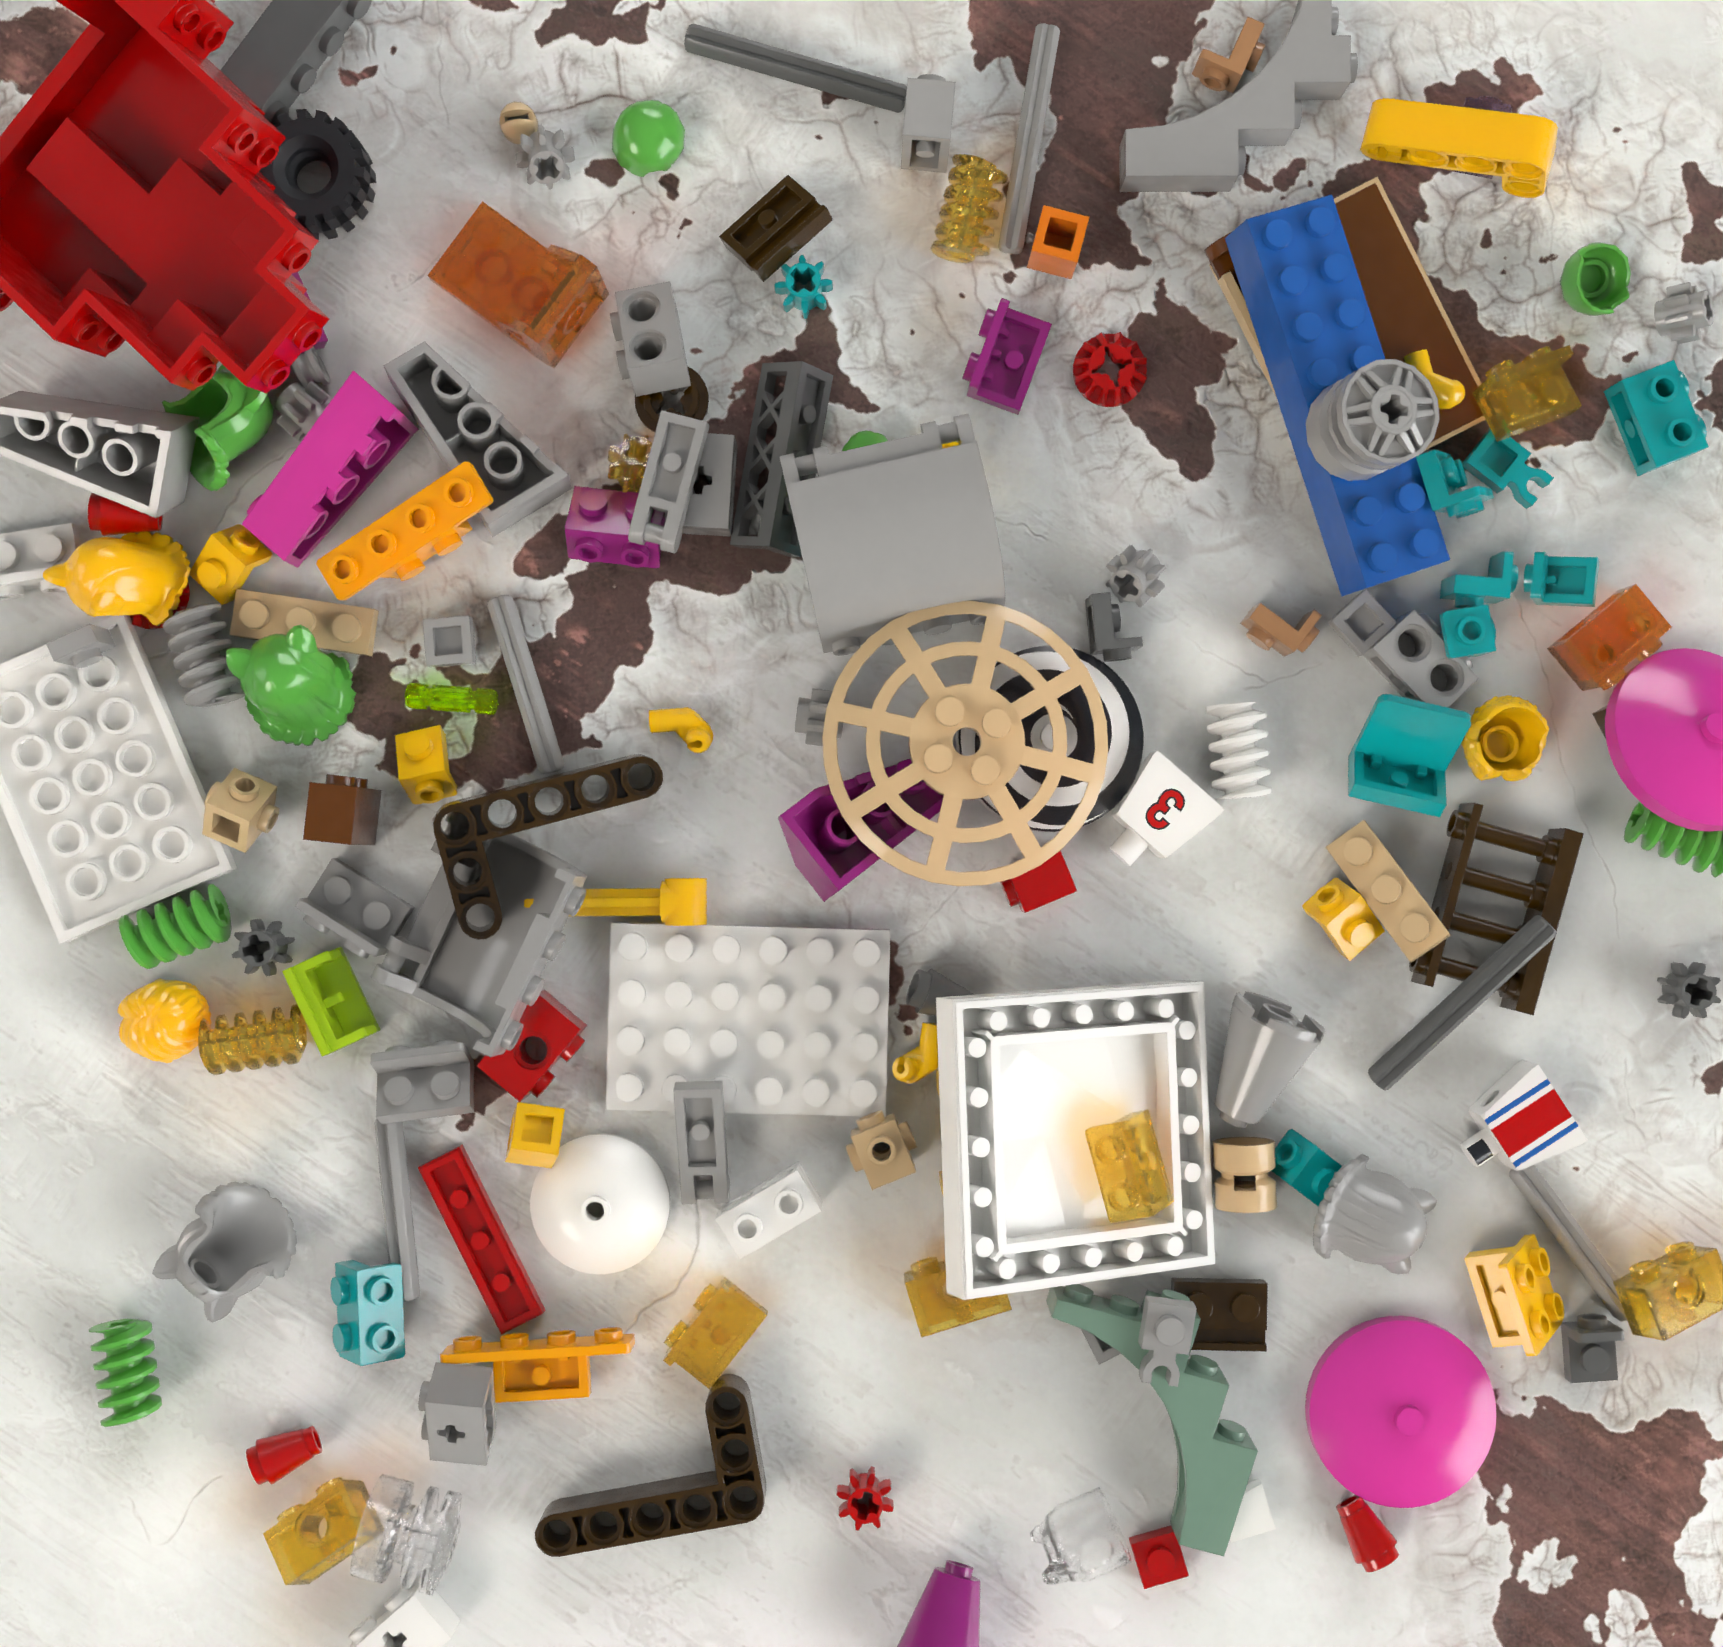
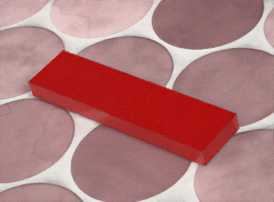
M463 1144L419 1166L418 1169L500 1334L502 1335L542 1315L545 1312V1308Z

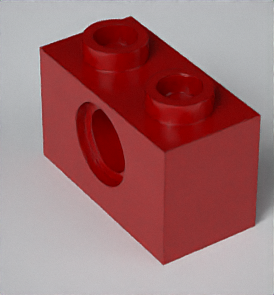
M546 990L541 991L532 1006H526L519 1021L524 1025L523 1030L514 1048L511 1051L506 1050L504 1054L494 1057L485 1055L477 1065L478 1068L519 1102L530 1094L538 1098L556 1077L550 1072L560 1058L568 1062L586 1041L580 1034L587 1027V1024ZM530 1036H537L546 1043L547 1055L544 1060H534L527 1054L525 1045Z

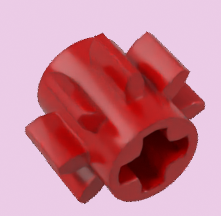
M873 1466L870 1467L868 1473L858 1474L852 1468L849 1473V1485H837L836 1495L841 1499L847 1500L839 1506V1516L841 1518L850 1515L855 1520V1530L858 1531L862 1524L873 1523L875 1527L880 1528L882 1510L893 1512L894 1509L893 1500L883 1496L892 1489L891 1480L885 1479L880 1482L875 1477V1467ZM864 1492L872 1494V1498H868L866 1504L858 1502V1499L863 1497Z

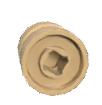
M1228 1137L1214 1140L1213 1167L1221 1172V1177L1214 1181L1215 1208L1234 1213H1259L1275 1210L1277 1208L1276 1181L1269 1177V1172L1276 1167L1275 1141L1260 1137ZM1235 1176H1255V1181H1235Z

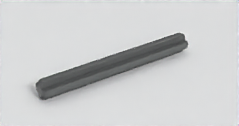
M690 24L686 31L684 45L685 50L689 53L896 113L902 112L905 106L907 91L905 84L697 24Z
M1540 915L1534 916L1369 1068L1368 1074L1371 1080L1384 1091L1389 1090L1556 937V930Z

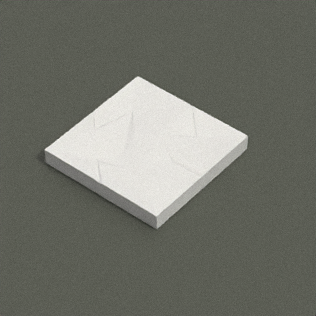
M1176 980L936 997L946 1289L948 1294L962 1300L1215 1264L1204 981Z

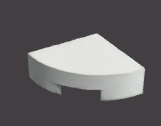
M1259 1479L1247 1484L1231 1533V1543L1276 1529L1263 1485Z

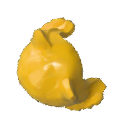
M140 532L138 534L129 533L123 535L120 539L100 537L87 540L75 549L66 562L47 568L43 572V578L50 583L65 587L72 602L89 616L141 614L146 616L153 625L158 626L173 616L172 610L177 609L180 602L179 597L182 595L183 589L187 587L191 568L189 567L190 560L187 558V553L183 551L181 543L178 541L173 542L172 537L166 534L162 535L159 532H155L153 535L150 532Z

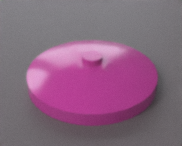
M1689 648L1659 652L1646 658L1628 671L1617 683L1609 698L1605 716V735L1611 760L1626 787L1654 814L1687 829L1709 832L1722 831L1723 657L1708 651Z
M1409 1316L1375 1318L1358 1324L1340 1335L1318 1360L1309 1380L1305 1401L1308 1433L1317 1455L1328 1471L1342 1486L1353 1494L1369 1502L1394 1508H1414L1429 1505L1458 1491L1476 1474L1483 1464L1493 1442L1497 1416L1494 1391L1487 1372L1476 1355L1460 1339L1446 1329L1427 1320Z

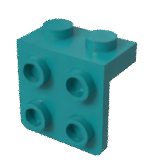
M1391 694L1380 695L1348 756V796L1440 817L1447 806L1445 771L1471 726L1469 713Z

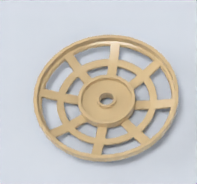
M961 601L910 612L890 621L870 636L849 659L835 683L826 708L822 735L824 768L831 794L843 819L858 839L881 860L903 873L931 883L952 886L989 885L1012 879L1042 865L1062 850L1081 829L1096 803L1105 777L1108 756L1107 721L1100 694L1088 669L1073 649L1050 628L1027 614L1002 605L977 601ZM975 614L986 616L981 643L972 641L950 642L922 651L908 630L909 627L917 623L945 615ZM1005 621L1019 625L1043 639L1064 659L1070 669L1046 682L1043 676L1026 660L1006 649L1000 648ZM891 639L906 662L898 667L884 683L874 700L872 709L844 703L848 688L861 666L881 645ZM950 657H977L971 684H956L945 687L931 665L933 662ZM996 662L1002 663L1019 673L1031 684L1034 690L1010 703L1001 694L990 689ZM914 674L929 698L922 704L914 718L886 712L896 691ZM1081 685L1087 698L1094 724L1095 751L1093 764L1066 757V724L1057 698ZM1044 706L1048 712L1052 727V753L1025 746V734L1021 720ZM839 722L867 728L866 756L871 777L876 786L852 801L844 787L838 764L837 731ZM960 729H971L979 736L980 747L975 754L964 756L955 750L953 737ZM881 731L909 737L908 745L912 764L889 778L885 772L881 757ZM1020 765L1046 771V777L1037 793L1019 810L1005 785L1012 779ZM1061 776L1087 782L1088 785L1084 796L1071 819L1052 840L1040 847L1027 822L1034 818L1047 804L1057 788ZM923 780L931 789L943 795L937 823L915 812L902 800L899 794ZM989 796L1002 818V821L996 824L979 828L956 827L963 800H975ZM887 803L891 810L908 825L923 834L932 836L933 840L926 865L913 861L890 848L869 829L861 817ZM1011 833L1024 858L1012 864L986 871L957 872L945 870L952 842H984Z

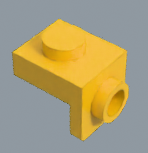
M237 524L210 535L191 568L190 576L221 605L234 601L236 589L242 588L252 569L267 563L273 554L248 529L241 524Z
M441 725L395 735L399 782L413 804L435 803L443 798L457 795V785L449 771L446 734Z
M1333 878L1302 905L1304 911L1321 925L1339 953L1349 961L1385 932L1362 895L1339 878Z

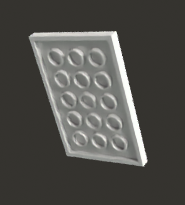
M130 615L111 616L92 624L108 629L116 646L102 652L103 659L93 665L75 668L72 665L55 662L47 645L0 664V805L59 944L68 943L119 921L121 916L133 915L140 909L149 908L238 869L228 845L202 834L206 793L135 627L132 625Z
M612 922L610 933L606 1110L675 1112L673 1092L675 1082L723 1081L725 1113L866 1116L882 1110L884 1117H886L890 929L738 925L667 926L662 923Z

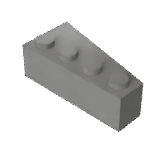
M425 341L383 365L390 383L448 471H451L465 461L472 463L493 497V503L477 513L492 537L571 490L569 474L541 452L539 447L528 436L523 435L504 417L502 412L475 391L470 383Z
M18 391L0 399V455L157 518L184 503L196 440L194 430L198 428L200 417Z

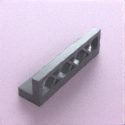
M803 361L762 363L730 545L738 548L767 549L788 557H801V549L779 456L794 453L796 458L813 454V448L821 447L833 381L832 374ZM777 376H786L784 391L775 399L773 394ZM776 421V436L767 445L765 441L767 429ZM767 466L769 469L768 481L759 490L757 487L759 474ZM816 473L801 476L799 479L802 481L815 478ZM759 512L761 520L758 537L748 536L751 519Z

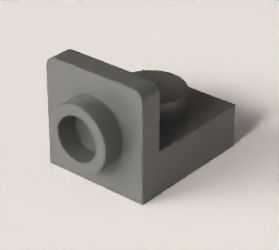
M1110 592L1091 594L1085 600L1090 655L1103 654L1104 662L1132 659L1131 651H1136L1143 647L1142 637L1115 639L1114 632H1120L1121 616L1119 605L1111 604Z
M1582 1314L1577 1316L1576 1322H1562L1561 1333L1565 1379L1570 1383L1618 1380L1615 1341L1624 1340V1330L1607 1320L1606 1316L1600 1314Z

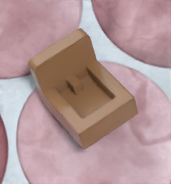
M1247 17L1229 59L1210 50L1202 49L1192 75L1199 78L1201 83L1211 90H1226L1234 93L1244 70L1254 72L1262 55L1265 44L1258 42V39L1265 24Z
M1260 603L1248 612L1240 624L1249 630L1246 636L1257 646L1267 651L1272 647L1285 657L1295 652L1296 649L1303 653L1320 632L1315 627V624L1322 615L1314 609L1305 614L1296 627L1293 628Z

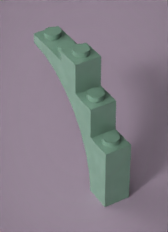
M1081 1284L1051 1287L1049 1289L1046 1302L1052 1318L1088 1331L1117 1349L1139 1370L1143 1357L1149 1351L1141 1349L1138 1343L1145 1297L1142 1306L1139 1307L1136 1301L1125 1296L1112 1295L1111 1299L1093 1295L1094 1292ZM1168 1289L1162 1290V1294L1146 1290L1145 1294L1147 1296L1190 1301L1184 1294ZM1197 1311L1195 1316L1190 1352L1201 1320ZM1177 1353L1175 1361L1180 1372L1178 1387L1168 1385L1165 1379L1167 1371L1165 1366H1158L1153 1370L1150 1383L1163 1401L1169 1414L1177 1449V1491L1170 1524L1179 1545L1224 1556L1258 1450L1247 1430L1242 1425L1231 1420H1219L1229 1389V1383L1220 1367H1218V1364L1201 1355H1191L1190 1359H1188L1189 1355Z

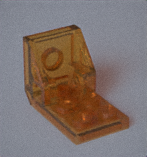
M483 201L427 275L437 286L541 362L552 368L557 366L609 295L597 266L583 255L552 244L547 249Z

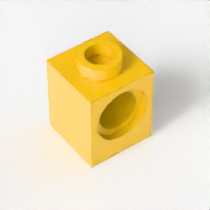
M517 1102L512 1115L505 1162L552 1169L559 1154L565 1109Z

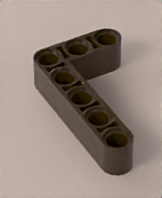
M634 754L442 805L434 817L433 829L462 931L469 937L477 940L487 939L500 929L502 923L501 906L483 841L648 798L656 794L663 782V772L659 764L650 757ZM638 763H645L652 771L650 783L640 789L631 787L627 777L629 770ZM592 775L602 776L607 783V790L604 796L592 801L585 799L581 791L584 780ZM552 787L560 792L561 803L555 811L545 813L535 806V797L541 789ZM505 799L515 806L516 813L509 823L499 825L490 820L488 810L493 802ZM450 812L464 814L469 821L468 830L458 837L447 835L441 827V821L446 814ZM463 858L475 859L482 867L481 874L474 881H461L454 873L456 863ZM476 904H485L493 910L494 917L488 925L477 927L468 921L466 917L468 910Z
M724 1374L712 1382L705 1403V1413L715 1471L560 1498L552 1501L545 1508L535 1530V1541L538 1548L544 1554L551 1557H561L738 1525L755 1520L761 1514L764 1507L766 1477L751 1393L746 1381L735 1374ZM730 1392L737 1396L741 1404L732 1410L724 1409L717 1403L716 1397L721 1393ZM739 1439L747 1445L749 1450L740 1456L732 1455L725 1449L724 1444L729 1440ZM747 1486L752 1488L757 1496L748 1502L741 1501L734 1496L732 1491L737 1487ZM692 1495H702L709 1501L710 1506L703 1510H696L688 1504L687 1498ZM646 1503H654L662 1509L664 1514L658 1518H650L642 1512L641 1506ZM601 1511L609 1512L616 1518L617 1524L613 1526L601 1525L596 1520L595 1514ZM561 1520L569 1526L571 1532L559 1535L550 1528L549 1522Z

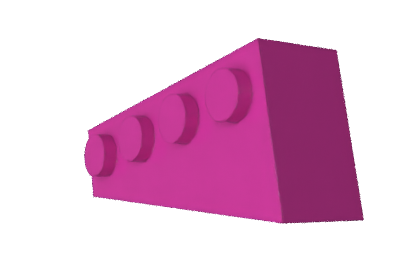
M352 371L264 494L258 496L251 503L247 510L248 516L242 525L283 561L298 568L419 429L355 371Z

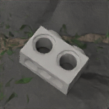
M670 281L615 292L618 312L610 313V319L615 340H623L624 350L616 351L622 380L631 379L636 397L691 386L678 310Z
M1415 610L1407 612L1396 619L1397 623L1363 655L1402 697L1447 708L1479 679L1471 670L1473 664L1467 656L1454 659L1447 658L1444 641L1439 636L1441 633L1440 628L1428 615L1424 613L1418 614ZM1401 634L1410 636L1415 643V652L1412 657L1403 655L1398 648V639ZM1434 667L1441 669L1447 678L1446 687L1442 692L1435 689L1430 681V674Z

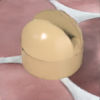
M511 102L500 113V128L504 136L512 143L521 144V134L530 137L538 129V120L534 111L523 102ZM528 115V119L508 120L510 117Z

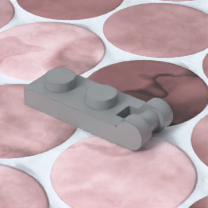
M661 410L630 524L629 542L644 545L647 541L659 544L660 549L663 551L677 552L682 538V527L710 427L706 421ZM653 509L668 513L664 526L651 523Z
M723 1081L675 1082L673 1092L682 1205L697 1204V1199H714L715 1204L729 1203L730 1179L728 1175ZM712 1175L713 1180L697 1181V1176Z

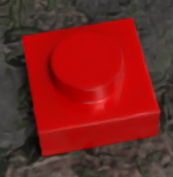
M1171 1525L1129 1537L1144 1589L1189 1576L1181 1547Z

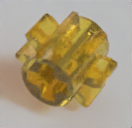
M624 434L620 448L612 445L609 447L607 460L610 464L607 477L608 479H617L623 487L622 492L626 493L628 490L640 491L652 447L648 435L644 437H630L628 434Z

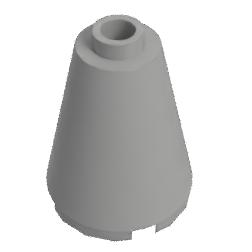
M1246 991L1244 996H1242L1240 992H1237L1232 1003L1214 1102L1215 1106L1221 1111L1219 1116L1227 1123L1240 1128H1245L1247 1123L1258 1124L1322 1041L1326 1032L1322 1025L1306 1014L1302 1022L1298 1021L1299 1019L1290 1013L1291 1006L1267 996Z

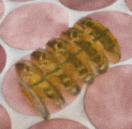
M955 154L952 157L955 167L951 168L948 173V181L951 185L946 187L943 194L944 200L947 203L943 204L939 210V216L943 222L938 223L934 231L935 236L939 240L934 241L930 249L932 253L944 260L956 263H972L976 256L990 255V248L980 243L979 240L980 238H992L995 235L994 229L985 225L984 220H996L999 218V212L988 206V203L1001 202L1003 200V193L992 186L993 184H1005L1008 181V176L998 170L993 163L974 155Z
M297 1004L291 1006L290 1019L285 1018L281 1007H274L271 1021L268 1022L263 1010L259 1009L253 1013L252 1024L248 1023L244 1012H238L235 1014L234 1026L230 1027L228 1018L223 1014L216 1017L215 1029H212L208 1020L203 1018L198 1031L200 1057L208 1072L213 1075L223 1074L227 1069L233 1073L243 1071L245 1066L251 1070L262 1068L264 1063L270 1068L280 1066L282 1061L288 1065H293L300 1061L307 1045L306 1023Z

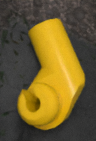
M1427 349L1404 356L1405 363L1414 366L1429 380L1438 398L1439 409H1451L1462 402L1465 396L1463 384L1458 380H1452L1433 373Z
M683 707L649 710L651 733L675 731L687 744V748L690 751L702 753L709 749L714 736L711 726L694 709Z
M922 1022L919 1046L896 1058L893 1062L892 1073L894 1077L906 1084L916 1083L938 1068L937 1023Z

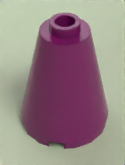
M946 1560L945 1568H934L897 1647H979L980 1579L972 1576L973 1567L956 1561Z

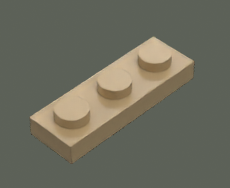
M236 589L230 635L259 640L273 634L286 635L294 626L302 625L311 631L315 637L318 649L372 657L379 611L372 608Z
M1365 820L1325 847L1410 962L1415 961L1451 936Z

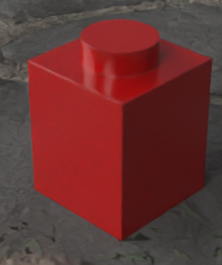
M1061 850L1042 865L1018 877L1000 881L1010 907L1019 905L1021 912L1024 913L1077 892Z

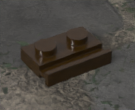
M787 175L719 237L724 246L764 282L825 228L833 218L827 207L821 206L813 195Z
M1171 1278V1290L1184 1294L1190 1301H1193L1197 1308L1196 1311L1201 1318L1191 1350L1267 1352L1265 1330H1267L1268 1283L1264 1279Z

